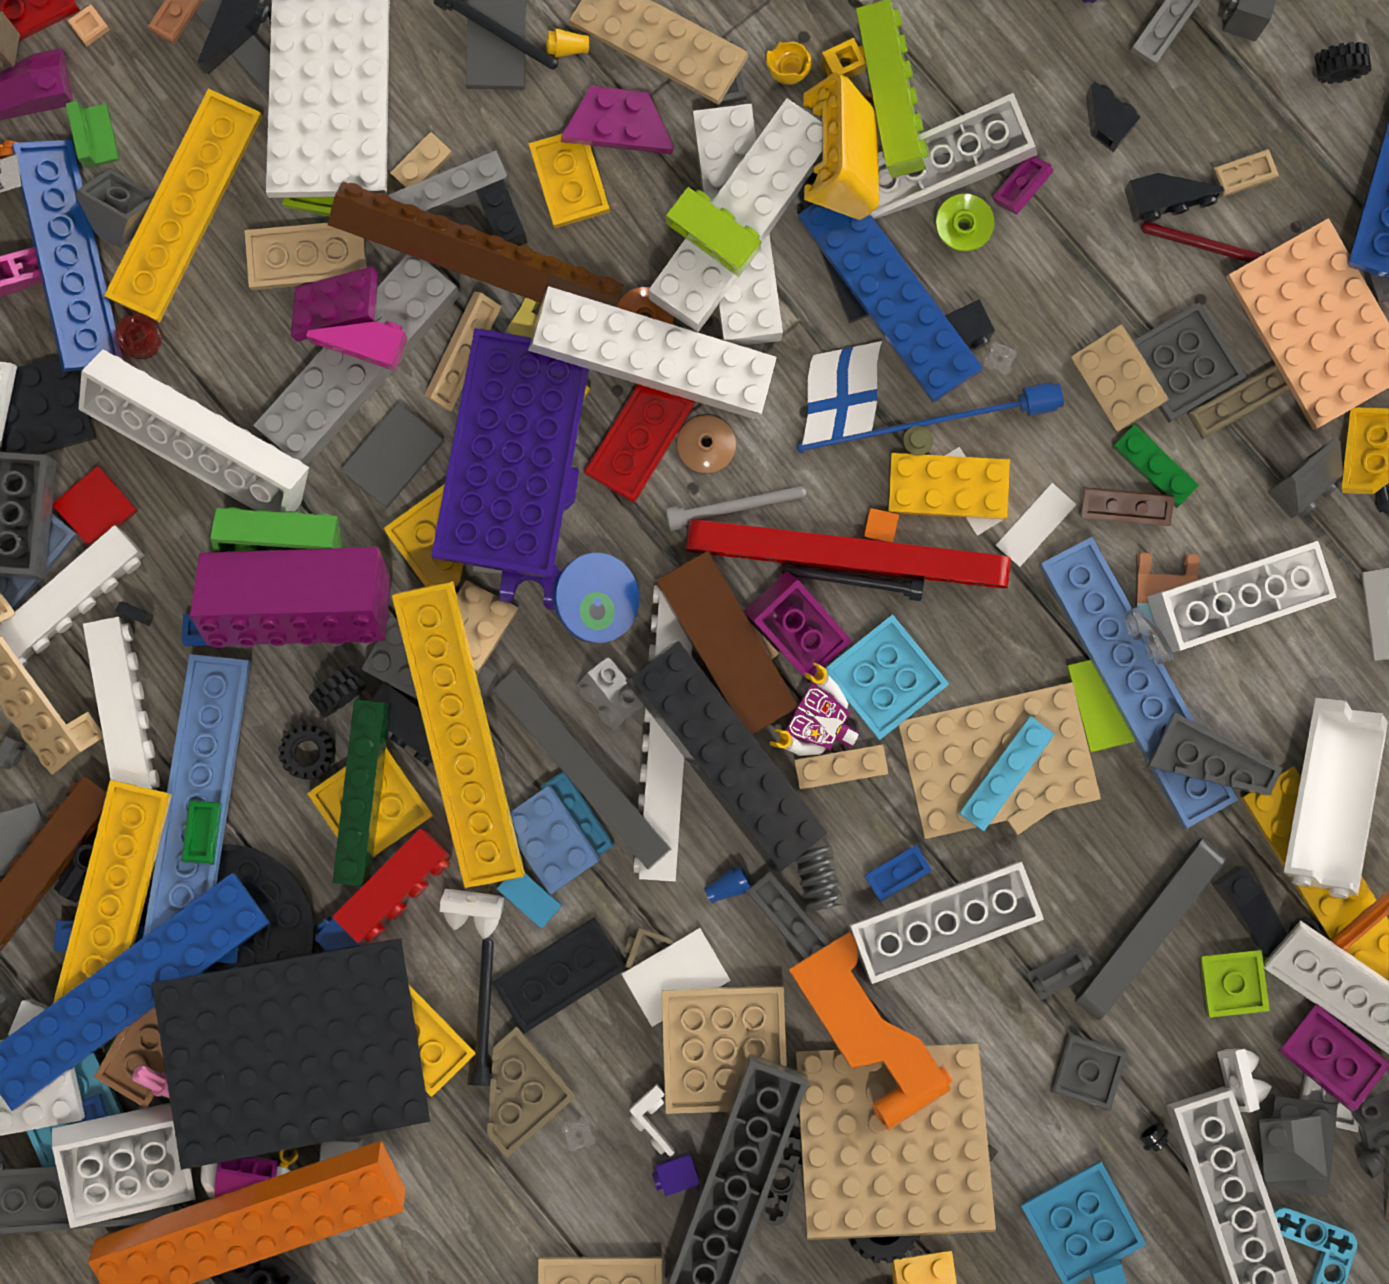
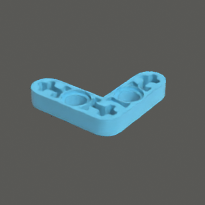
M1283 1206L1275 1207L1273 1211L1276 1219L1278 1216L1284 1217L1285 1213H1287L1286 1218L1298 1224L1297 1230L1284 1225L1280 1229L1283 1237L1321 1251L1311 1284H1320L1321 1282L1323 1284H1345L1357 1250L1355 1236L1343 1228ZM1310 1224H1317L1320 1228L1319 1237L1313 1241L1307 1240L1305 1237L1306 1227ZM1328 1235L1337 1239H1342L1343 1235H1345L1344 1240L1348 1242L1347 1248L1341 1247L1340 1251H1338L1339 1246L1327 1241ZM1330 1264H1336L1339 1268V1276L1334 1281H1327L1324 1277V1270Z

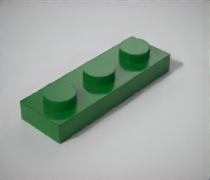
M1135 424L1112 447L1161 494L1173 495V505L1176 508L1199 486Z

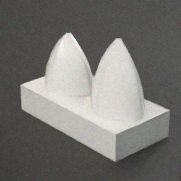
M445 889L440 901V912H444L446 921L454 930L460 928L466 922L469 915L473 916L478 933L485 939L493 933L498 925L504 908L505 896Z
M1245 1049L1218 1051L1225 1086L1233 1090L1239 1111L1253 1112L1259 1110V1103L1267 1097L1272 1088L1268 1083L1252 1078L1251 1073L1256 1068L1260 1058L1253 1052Z

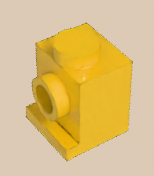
M852 38L822 52L820 63L827 77L833 73H838L850 79L865 72L866 58L863 46H858L855 39ZM846 61L850 65L843 68L841 62Z

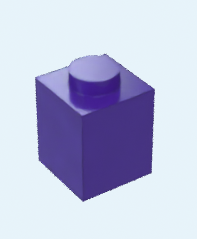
M690 1151L657 1162L655 1165L657 1171L652 1172L657 1191L663 1189L665 1197L700 1185V1178Z

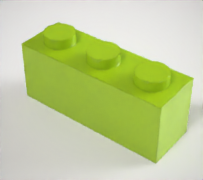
M688 187L667 213L666 224L739 278L761 250L762 241L759 239L760 235L747 225L742 227L735 222L736 218L727 209L721 208L719 210L710 203L711 199L700 190L695 192Z

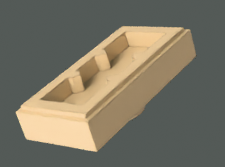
M1269 149L1215 167L1212 170L1217 185L1224 187V192L1221 195L1222 198L1279 177Z

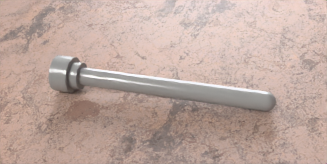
M799 486L684 510V507L678 508V506L665 508L669 530H680L690 520H698L803 498L806 496L807 491L804 487Z

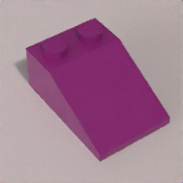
M787 571L743 611L808 682L810 680L805 677V673L807 672L812 676L817 673V668L813 663L825 667L852 642L801 582Z

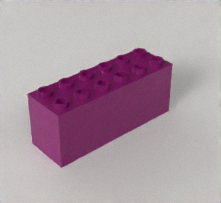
M379 547L199 553L190 617L206 645L215 648H222L226 645L252 647L256 644L283 646L291 643L313 645L315 643L327 642L332 644H343L345 642L370 644L375 641H385L391 577Z

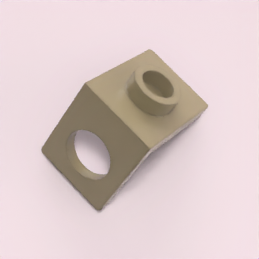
M639 927L636 937L630 936L624 953L629 954L625 967L632 968L643 934L672 944L674 939Z

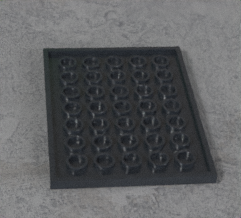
M401 938L152 982L181 1170L430 1122Z

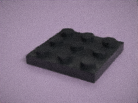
M59 356L17 367L2 437L5 452L39 455L96 439L91 416L78 409L81 386L79 370L62 372Z

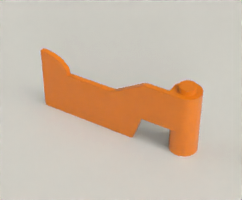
M848 932L788 971L850 1068L854 1069L883 1062L898 1084L897 1088L871 1104L877 1118L885 1129L889 1131L951 1090L949 1084L952 1082V1079L943 1066L938 1067L918 1037L884 1021L880 1017L851 972L858 960V950L851 932Z

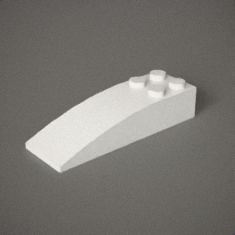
M1014 93L919 134L920 140L925 139L929 157L924 158L925 170L891 178L886 167L884 152H879L880 202L877 209L870 215L873 219L906 209L962 188L1036 156V146Z
M1318 541L1147 596L1165 653L1181 651L1337 598Z

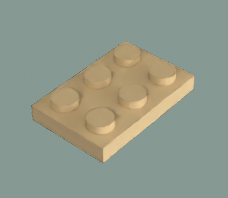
M1122 324L1071 356L1117 432L1169 401L1168 396Z
M466 580L456 595L477 676L516 616L518 607L509 602H501L498 596Z

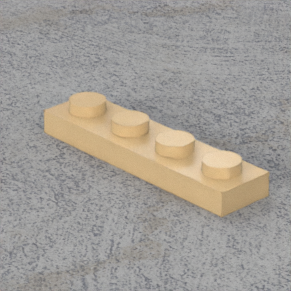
M474 291L424 395L425 398L445 410L452 411L464 386L474 329L490 331L502 307L483 293Z

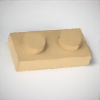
M430 132L390 174L403 188L431 178L453 153Z

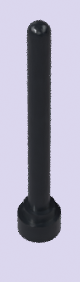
M434 0V5L442 10L448 9L452 11L454 9L549 69L554 70L558 67L557 59L462 0Z
M784 564L781 567L782 573L787 571L794 577L904 593L903 596H907L909 600L921 602L924 578L912 576V579L906 578V581L794 564Z
M485 938L482 941L475 1066H472L471 1072H468L467 1085L490 1086L493 1074L490 1073V1067H487L494 941L491 938Z

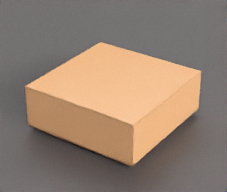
M91 4L67 20L86 47L110 31Z

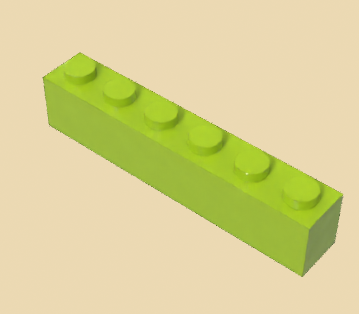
M883 0L856 8L886 167L891 178L925 170L924 158L929 157L925 139L920 140L919 131H923L924 128L920 113L915 114L914 105L919 103L915 87H910L909 79L913 78L910 61H905L903 53L908 52L905 35H900L898 27L903 26L899 8H893L891 0Z

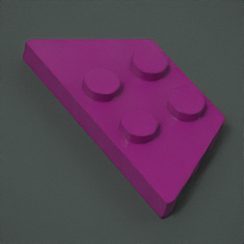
M597 86L589 88L561 137V142L663 154H672L674 150V145L648 92Z

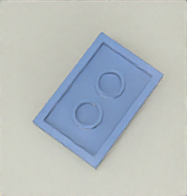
M551 785L545 787L510 812L518 847L550 895L601 860Z

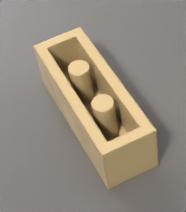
M1044 793L1034 800L1032 808L1028 810L1021 809L1008 818L1006 822L1017 836L1064 802L1061 800L1058 803H1050Z

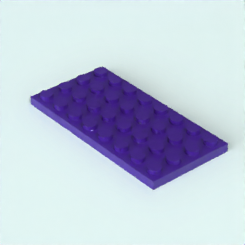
M474 329L433 544L432 559L552 579L589 373L588 368L528 351L531 341L529 337Z

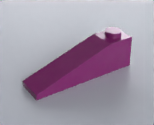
M62 48L32 54L16 63L14 68L9 67L0 72V121L66 107V103L73 102Z

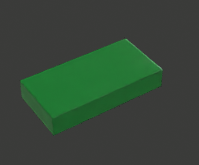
M189 801L182 862L215 864L222 809L221 803Z

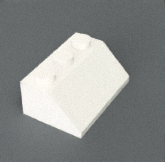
M1389 568L1361 573L1373 661L1389 660Z

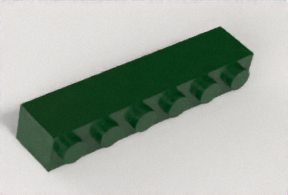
M354 699L332 883L362 887L371 877L391 703Z

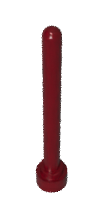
M1151 222L1141 225V231L1145 234L1248 263L1268 253L1265 251L1257 253Z

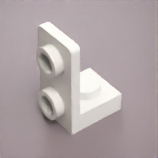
M656 1083L630 1107L629 1111L632 1113V1116L629 1119L639 1131L647 1130L653 1137L650 1143L661 1155L666 1152L671 1157L675 1153V1149L644 1115L647 1111L653 1114L664 1103L661 1098L665 1095V1091Z

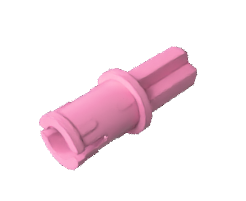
M138 1065L135 1067L131 1077L134 1082L151 1089L153 1095L157 1097L162 1095L169 1098L165 1072L160 1074L146 1066Z

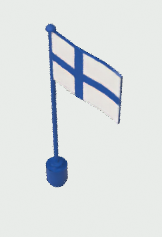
M882 341L813 355L808 374V417L803 444L800 442L797 445V450L799 453L804 454V450L1019 406L1021 412L1026 411L1028 417L1057 411V408L1064 406L1063 393L1059 383L1052 384V382L1023 387V394L1018 395V401L872 430L877 405V361Z

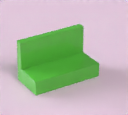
M78 101L66 103L77 157L83 166L89 168L119 161L108 105L101 104L83 109Z

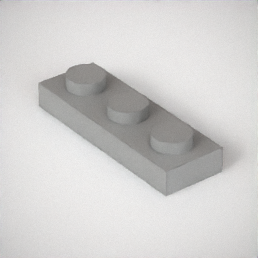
M1165 0L1130 52L1155 67L1201 0Z

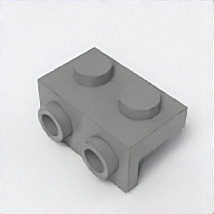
M606 658L587 672L577 684V687L580 689L582 697L587 702H590L599 712V717L603 723L610 726L613 731H616L644 705L625 682L627 678L610 658Z

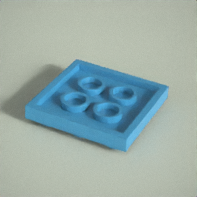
M1100 1160L1019 1204L1062 1284H1077L1091 1276L1089 1269L1117 1259L1120 1260L1147 1245Z

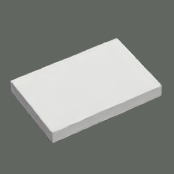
M701 928L622 973L623 978L652 1027L663 1021V989L719 988L731 981Z

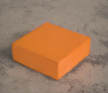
M870 508L863 538L893 542L899 514Z

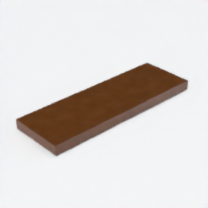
M708 551L655 581L721 696L751 735L799 707Z

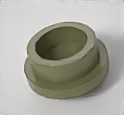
M914 426L906 431L903 444L910 454L924 455L931 449L933 437L931 432L925 427Z

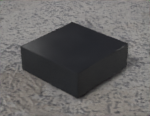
M123 601L119 602L115 610L149 627L154 618L152 614Z

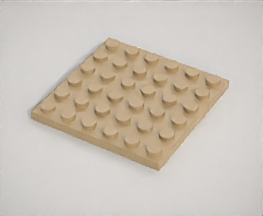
M978 1044L925 1046L938 1067L943 1066L952 1079V1082L949 1084L951 1090L889 1131L881 1124L871 1105L898 1087V1084L883 1062L851 1069L839 1050L796 1052L797 1071L807 1074L809 1080L799 1107L807 1240L995 1232L996 1225Z

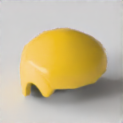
M795 41L778 42L772 51L768 50L766 53L767 69L775 81L782 85H793L803 80L809 73L812 65L811 55L804 45Z

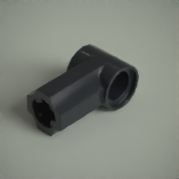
M94 843L82 845L75 850L72 862L54 887L58 894L74 903L80 899L89 865L86 860V853L89 849H93Z

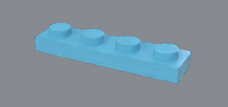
M1029 716L958 814L982 832L985 831L1055 734Z

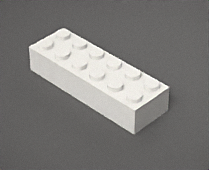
M1015 862L852 923L848 927L856 942L858 954L868 981L874 984L1042 921L1044 918L1023 863Z

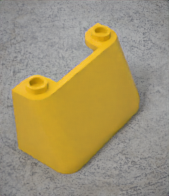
M833 73L803 93V107L813 110V114L822 117L823 161L814 166V173H817V177L813 185L807 184L804 186V200L861 220L875 211L880 202L878 121L876 110L848 77Z

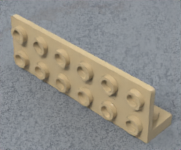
M0 593V624L11 619L16 613ZM0 635V706L3 708L5 715L17 727L24 741L31 746L39 757L41 764L53 775L78 754L102 740L103 733L88 712L65 724Z

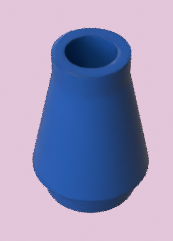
M732 866L714 882L704 887L707 897L713 904L719 900L746 894V890L752 886L743 867L734 868Z

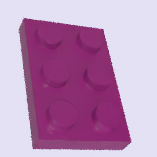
M370 266L295 287L290 336L298 342L308 339L306 336L308 330L374 322L378 272Z
M1315 1004L1278 1050L1351 1112L1357 1110L1389 1067V1063L1318 1004Z

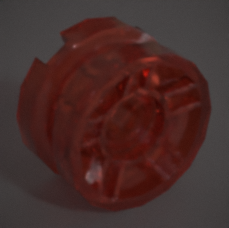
M143 314L126 316L116 328L115 336L117 343L129 356L135 359L150 358L161 347L162 335L160 329L149 317ZM142 332L145 337L135 341V334Z

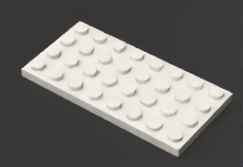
M272 0L266 194L268 198L334 197L343 181L358 184L363 189L377 194L387 195L390 0Z

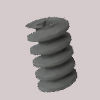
M830 845L809 849L795 860V863L805 865L797 873L798 875L807 876L805 880L800 882V886L810 888L809 891L802 895L803 898L813 901L805 906V909L808 911L842 905L834 903L835 900L842 896L841 893L831 890L839 885L838 880L829 879L830 876L836 873V869L826 867L827 864L834 861L833 857L824 856L823 854L831 849Z

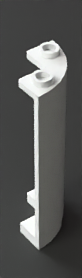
M1315 698L1284 873L1293 878V884L1304 887L1315 886L1330 890L1329 895L1337 898L1346 899L1348 894L1358 896L1388 725L1383 713L1355 711L1350 708L1346 701Z

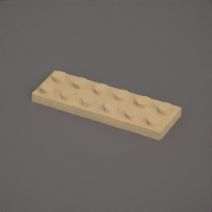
M581 0L569 19L571 26L717 105L720 104L749 57L748 52L652 0Z

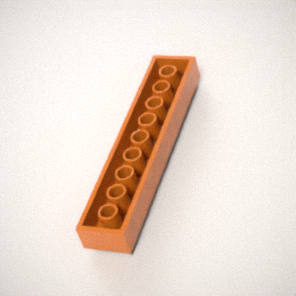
M378 1141L96 1238L88 1263L100 1284H192L401 1213L404 1208L406 1188L382 1141Z

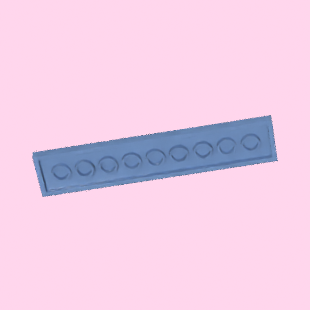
M1090 537L1038 566L1148 763L1172 713L1176 712L1193 722L1195 721L1093 537ZM1150 768L1183 829L1238 801L1231 787Z
M189 654L167 793H171L172 797L156 856L143 938L217 883L251 667L249 660ZM189 801L218 802L222 804L214 865L184 863L181 861Z

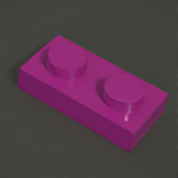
M1035 156L1022 161L993 195L992 198L995 204L1017 215L1054 172L1051 164Z

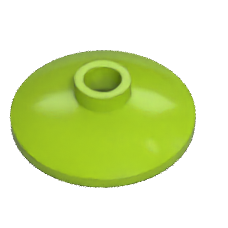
M957 194L948 198L940 206L936 215V230L940 239L948 247L957 251L969 252L979 249L988 242L994 230V215L990 206L983 199L972 194ZM960 222H966L969 225V228L967 230H962L959 228L958 224Z

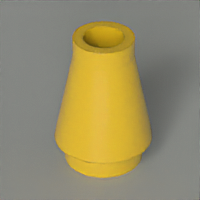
M557 28L554 31H547L546 52L549 55H554V58L588 53V35H580Z

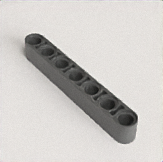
M1200 838L1190 848L1081 988L1074 1001L1097 1020H1101L1225 862L1226 856L1204 838Z

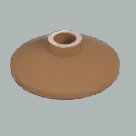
M702 415L691 419L682 427L677 439V450L682 462L689 469L697 473L711 474L724 469L731 462L736 450V439L731 427L725 421L715 416ZM703 438H710L712 445L704 447L701 444V440Z

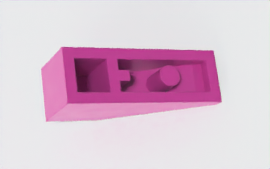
M34 247L0 256V297L16 293L42 282Z
M385 321L384 324L368 322L308 330L306 335L309 341L315 345L395 372L408 339L405 332L402 331V327L390 321Z

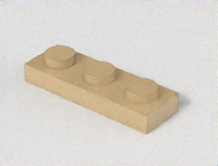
M883 744L794 760L799 790L888 774Z

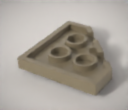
M515 1027L493 1047L492 1055L493 1074L490 1083L487 1136L506 1158L577 1096L518 1027Z

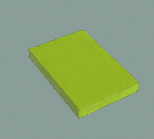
M1091 660L1066 666L1070 683L1073 682L1089 752L1136 742Z

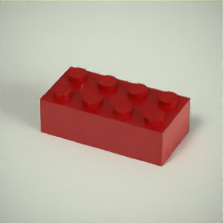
M419 829L332 918L357 943L374 942L386 930L383 924L388 919L390 921L392 919L396 920L408 908L404 903L410 897L412 899L414 897L418 898L429 887L426 881L432 875L434 877L441 875L450 866L451 863L448 859L452 854L428 830Z

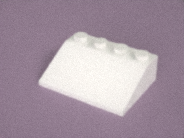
M170 1103L52 1129V1149L70 1228L196 1199L191 1168L183 1170L180 1168Z

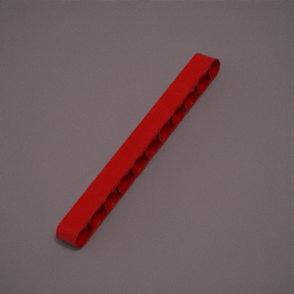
M703 520L689 521L685 549L688 552L698 554L708 551L710 555L904 578H912L914 576L930 581L990 588H1008L1011 557L1004 555Z

